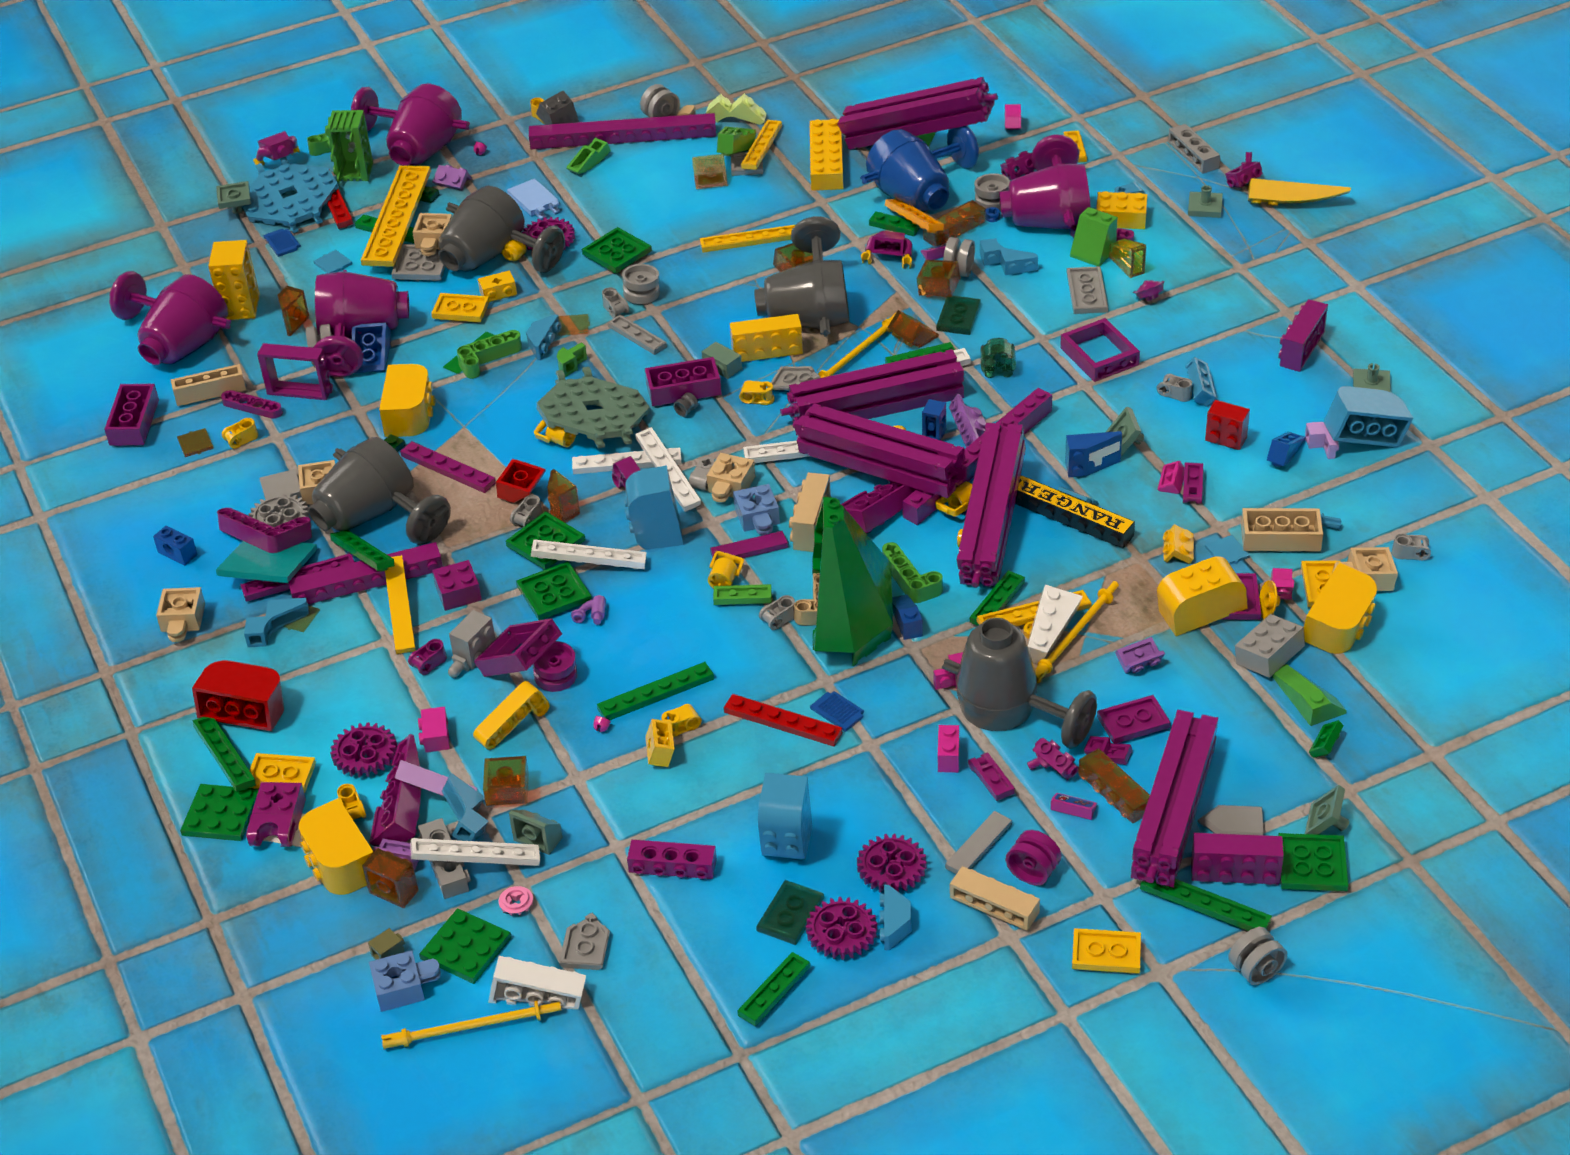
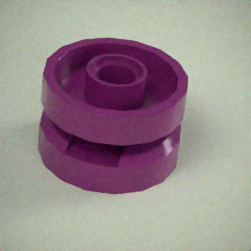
M555 641L533 664L536 684L543 690L550 692L562 691L574 684L577 678L575 652L571 646L564 642Z
M1026 830L1018 837L1015 845L1008 851L1005 861L1009 870L1019 880L1037 886L1043 885L1048 880L1052 871L1061 861L1062 854L1056 842L1048 835L1036 830Z

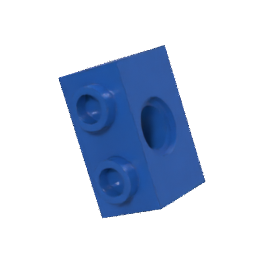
M929 399L922 411V435L941 441L946 432V402Z
M165 526L153 536L158 553L184 566L198 555L193 538L173 528Z

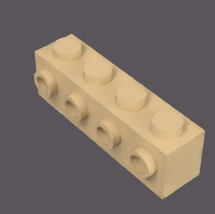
M240 364L171 379L177 406L221 397L222 393L228 390L246 391Z
M962 866L950 883V898L1028 931L1040 913L1039 898L1020 891L1013 886L1001 883L994 878L982 875L973 869Z

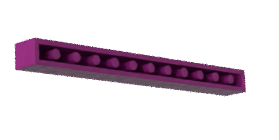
M715 113L529 126L530 149L588 146L595 138L603 140L608 144L717 137Z
M1037 388L996 423H1001V427H1008V424H1022L1024 434H1026L1052 411L1053 394ZM983 434L964 449L965 461L963 465H966L967 478L963 482H969L975 476ZM916 489L903 500V518L919 525L937 509L935 502L942 496Z

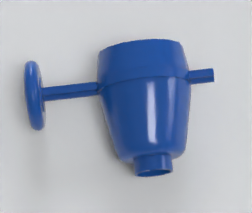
M968 125L952 128L947 133L948 146L931 151L922 139L903 129L892 130L877 140L869 151L866 160L868 173L861 176L862 183L866 184L874 181L884 194L911 205L922 212L939 210L946 204L949 198V178L937 159L951 154L953 160L962 168H972L977 163L979 157L977 139Z

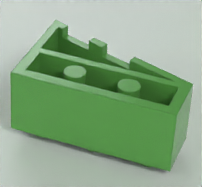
M725 126L718 133L717 153H721L722 156H730V154L749 150L756 139V129Z

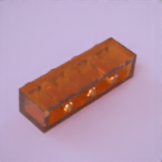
M973 200L936 219L944 224L943 231L929 233L926 229H923V240L934 247L947 243L950 237L956 238L984 223L985 208Z
M1099 748L1079 759L1078 773L1080 777L1091 784L1096 792L1105 797L1110 805L1119 810L1124 818H1127L1131 823H1135L1143 818L1150 795Z

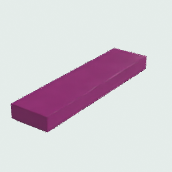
M783 531L712 547L710 548L712 558L716 551L747 558L788 548V542Z

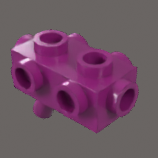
M1024 151L1019 153V156L1016 158L1006 159V162L1000 165L1002 175L1008 177L1009 180L1021 177L1023 174L1033 173L1035 168L1031 160L1032 153Z
M1246 152L1245 162H1242L1241 166L1225 174L1228 186L1239 188L1245 186V183L1250 182L1251 178L1257 179L1263 173L1260 162H1252V152Z
M1040 738L1033 748L1037 758L1027 763L1030 770L1040 765L1045 769L1051 766L1067 781L1070 777L1075 776L1079 770L1073 763L1075 759L1069 753H1061L1059 751L1061 747L1053 740L1048 742L1045 738Z

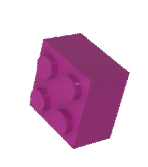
M469 560L432 570L435 587L445 611L482 601L479 583Z

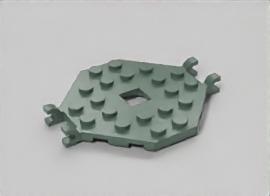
M582 367L584 373L582 379L566 380L563 370L556 371L558 380H555L556 385L537 402V410L548 427L555 428L558 426L564 428V432L575 435L579 433L585 434L588 439L595 441L597 448L605 447L603 439L622 437L625 444L632 443L630 434H633L632 428H636L642 421V417L647 416L650 407L638 390L592 377L590 367ZM597 405L603 409L587 410L585 406Z

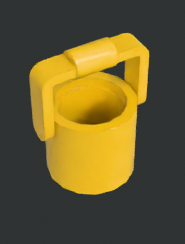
M543 419L534 430V435L537 439L547 443L551 441L566 448L574 442L576 437L575 434L564 432V428L558 426L555 428L547 426L545 436L540 434L547 426Z
M963 482L960 486L956 487V490L949 498L941 497L935 502L936 508L952 516L960 515L968 508L973 484Z
M716 551L709 568H712L708 576L709 585L713 589L714 586H731L735 576L739 577L744 559L729 553Z

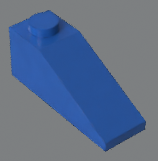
M1288 431L1272 439L1267 461L1272 462V465L1277 467L1287 465L1306 437Z
M907 594L892 597L893 614L903 640L922 637L923 620L916 604Z

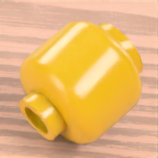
M512 239L506 243L502 254L507 260L517 261L526 253V246Z

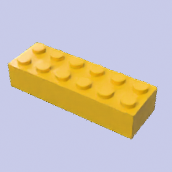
M816 119L810 121L811 191L843 189L842 137L837 124L839 119Z

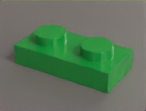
M1339 720L1322 726L1309 750L1313 758L1326 756L1332 751V747L1339 738L1343 728V724Z

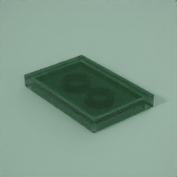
M947 295L936 325V331L970 335L981 299Z
M785 880L757 924V932L796 945L806 929L807 918H810V911L815 912V906H820L824 899V893Z

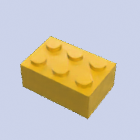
M1098 192L1096 210L1118 217L1117 228L1145 229L1147 194Z

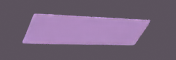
M403 760L400 761L395 778L444 796L442 789L448 779L444 775Z

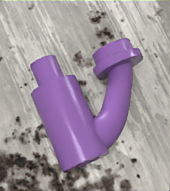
M597 595L593 600L587 601L579 609L572 611V620L576 623L583 622L586 618L585 612L592 608L591 618L593 623L600 624L605 616L606 598Z

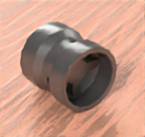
M685 393L681 399L674 403V410L678 415L686 417L690 410H694L698 406V400L693 394Z

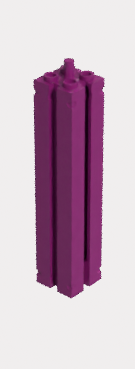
M979 77L977 79L855 104L854 106H846L843 112L844 116L840 117L837 124L841 133L845 134V142L849 150L856 147L874 145L884 134L892 130L903 129L918 136L976 124L977 122H986L995 104L994 100H998L997 93H987L989 92V85L985 82L984 77Z
M953 349L945 352H937L800 382V384L789 385V393H787L790 406L780 409L781 416L789 415L793 417L794 422L802 415L805 416V412L815 403L821 405V407L825 406L862 418L872 419L925 407L929 399L948 402L952 401L957 394H961V397L964 398V386L962 384L964 382V369L960 362H957V357Z
M815 403L805 412V416L802 415L797 421L793 422V428H795L796 435L798 436V451L802 454H808L821 460L935 495L940 494L945 498H949L956 490L955 485L960 486L967 478L966 465H963L965 450L961 446H954L951 443L825 406L821 407V405Z
M986 423L959 553L957 555V566L960 569V584L978 587L979 582H982L984 586H996L999 582L1026 451L1022 424H1008V427H1001V423Z
M1177 709L1133 847L1131 878L1147 881L1148 883H1153L1154 879H1156V884L1174 887L1215 750L1218 717L1202 714L1200 719L1193 717V712Z

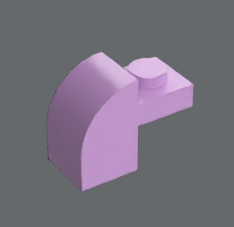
M1324 422L1306 423L1305 439L1309 449L1323 447L1327 458L1335 459L1336 451L1339 450V441L1333 440Z

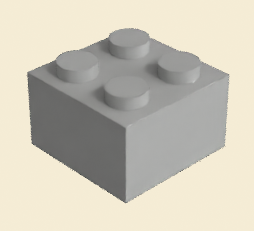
M475 610L470 612L449 633L453 654L466 659L472 670L476 667L474 660L495 640L492 618Z

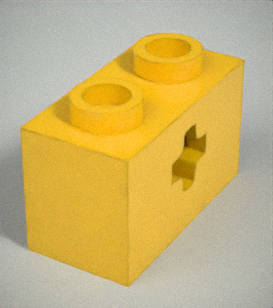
M510 270L478 278L481 296H489L490 302L517 295L516 283Z
M651 719L645 736L648 764L668 767L674 752L672 723L670 721Z

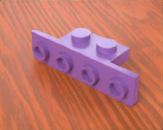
M957 394L954 400L951 401L949 409L963 442L968 447L985 432L986 422L980 409L965 406L961 394Z

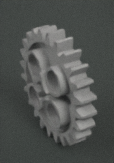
M283 493L280 496L274 494L272 498L266 496L267 500L260 499V504L255 503V508H251V513H249L250 517L272 527L298 517H309L306 501H303L302 497L298 498L297 495L291 497V493H288L286 496Z

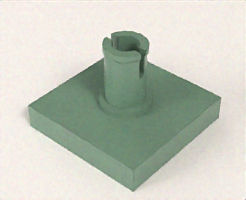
M248 181L216 186L219 209L232 207V212L237 214L236 208L238 213H241L242 205L251 204Z
M1208 185L1202 186L1201 192H1190L1188 216L1221 218L1223 193H1211L1212 187Z
M1373 363L1368 365V369H1353V387L1390 392V371L1379 370L1380 366L1376 363L1374 369H1372Z
M1125 407L1106 431H1122L1121 456L1133 442L1141 444L1144 440V434L1141 433L1134 412L1129 407Z
M1337 785L1311 803L1305 834L1318 835L1332 825L1340 831L1348 827L1349 820L1340 815L1345 794L1343 787Z

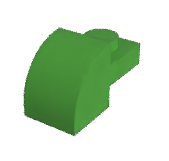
M582 342L569 350L563 347L557 353L558 368L563 370L565 377L577 371L578 364L587 359L586 345Z

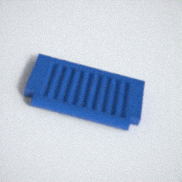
M282 228L263 235L277 257L297 251V248L301 247L289 229L284 230Z
M835 691L825 693L810 705L811 710L832 724L842 727V730L845 732L860 721L864 713L863 709Z

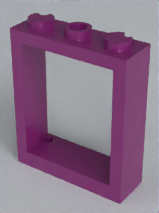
M1106 318L1061 334L1060 348L1094 382L1139 365L1140 351ZM1104 334L1122 353L1095 363L1077 344Z
M262 344L257 356L267 395L327 400L329 394L332 393L333 385L330 383V371L327 369V357L324 356L323 348ZM273 358L315 362L319 384L278 381Z
M552 618L510 625L474 660V663L484 677L527 671L562 635V632ZM523 643L514 653H511L519 644Z

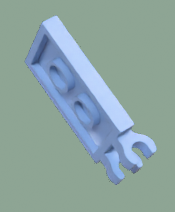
M535 178L507 189L508 195L530 216L536 215L542 220L546 217L543 211L550 209L553 214L560 212V209L557 207L559 205L558 199Z

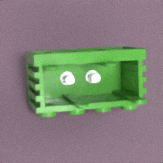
M332 110L331 116L328 117V125L325 126V134L329 137L328 148L331 149V162H334L333 173L337 177V182H340L341 179L343 181H347V179L353 181V179H356V181L360 179L362 181H369L374 162L364 110Z

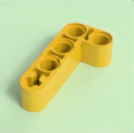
M524 681L477 726L473 737L486 749L491 750L531 711L541 717L547 713L550 704L540 690L530 682Z

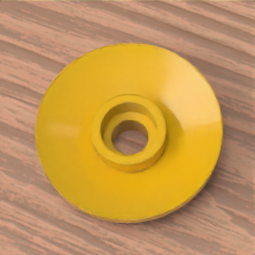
M1271 580L1263 584L1259 595L1261 617L1263 619L1270 614L1273 615L1276 607L1280 604V596L1277 593L1276 585Z

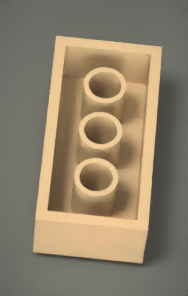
M808 472L806 480L803 479L802 492L798 493V504L794 505V516L790 517L789 528H792L790 542H793V550L813 552L815 524L823 497H831L830 475Z
M1242 508L1241 533L1243 551H1321L1323 530L1320 509Z

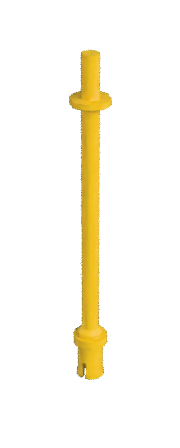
M896 312L889 319L883 320L882 327L828 371L821 370L818 375L821 378L834 375L886 331L892 332L895 326L903 321L902 315Z
M1113 581L1107 589L1102 588L1098 591L1097 601L1047 659H1041L1037 663L1035 668L1037 684L1041 682L1046 674L1053 670L1052 664L1103 604H1110L1113 601V593L1119 587L1116 581Z
M536 1000L534 1001V1007L413 1032L406 1030V1028L401 1029V1032L381 1035L383 1049L401 1045L407 1047L414 1040L536 1016L537 1020L540 1021L541 1014L561 1011V1004L559 1001L538 1006V1001Z

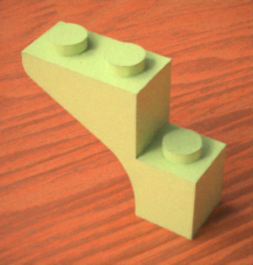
M745 93L734 103H731L728 98L720 94L708 104L706 111L707 114L715 113L716 122L726 117H736L758 125L765 122L767 115L765 110L759 107Z

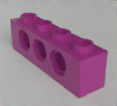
M631 839L627 856L629 873L713 879L717 861L716 846L633 839Z

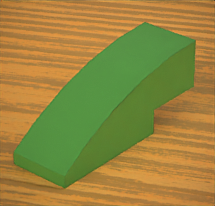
M595 138L589 146L584 145L566 169L577 174L590 170L611 151L608 143Z

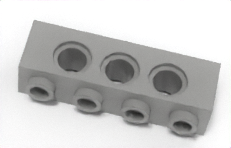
M1182 124L1169 129L1168 143L1202 174L1219 169V153L1188 125Z
M442 818L418 826L421 839L451 840L450 837H453L450 826H445ZM429 860L444 899L469 891L467 883L471 882L467 869L463 870L462 868L465 866L464 862Z

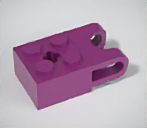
M261 782L246 833L249 846H260L266 837L275 835L278 836L281 847H291L306 801L302 783Z

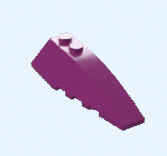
M888 480L889 484L874 486V491L869 493L863 491L841 505L865 533H869L873 528L884 524L886 520L903 509V500L912 494L916 488Z
M409 734L397 746L391 764L394 768L386 779V782L389 784L380 796L383 799L381 807L378 806L375 811L369 841L371 845H380L382 839L406 842L414 838L417 833L416 825L420 816L421 788L395 778L401 760L419 766L415 738L412 734Z

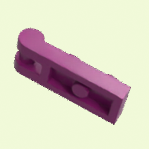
M1185 462L1183 503L1192 501L1196 502V504H1202L1203 463Z
M989 753L982 754L980 758L976 759L974 757L968 760L970 769L977 774L996 801L1015 794L1014 786Z

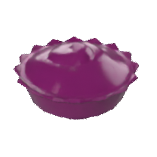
M1146 280L1133 293L1139 299L1153 300L1158 298V293L1164 290L1165 281Z

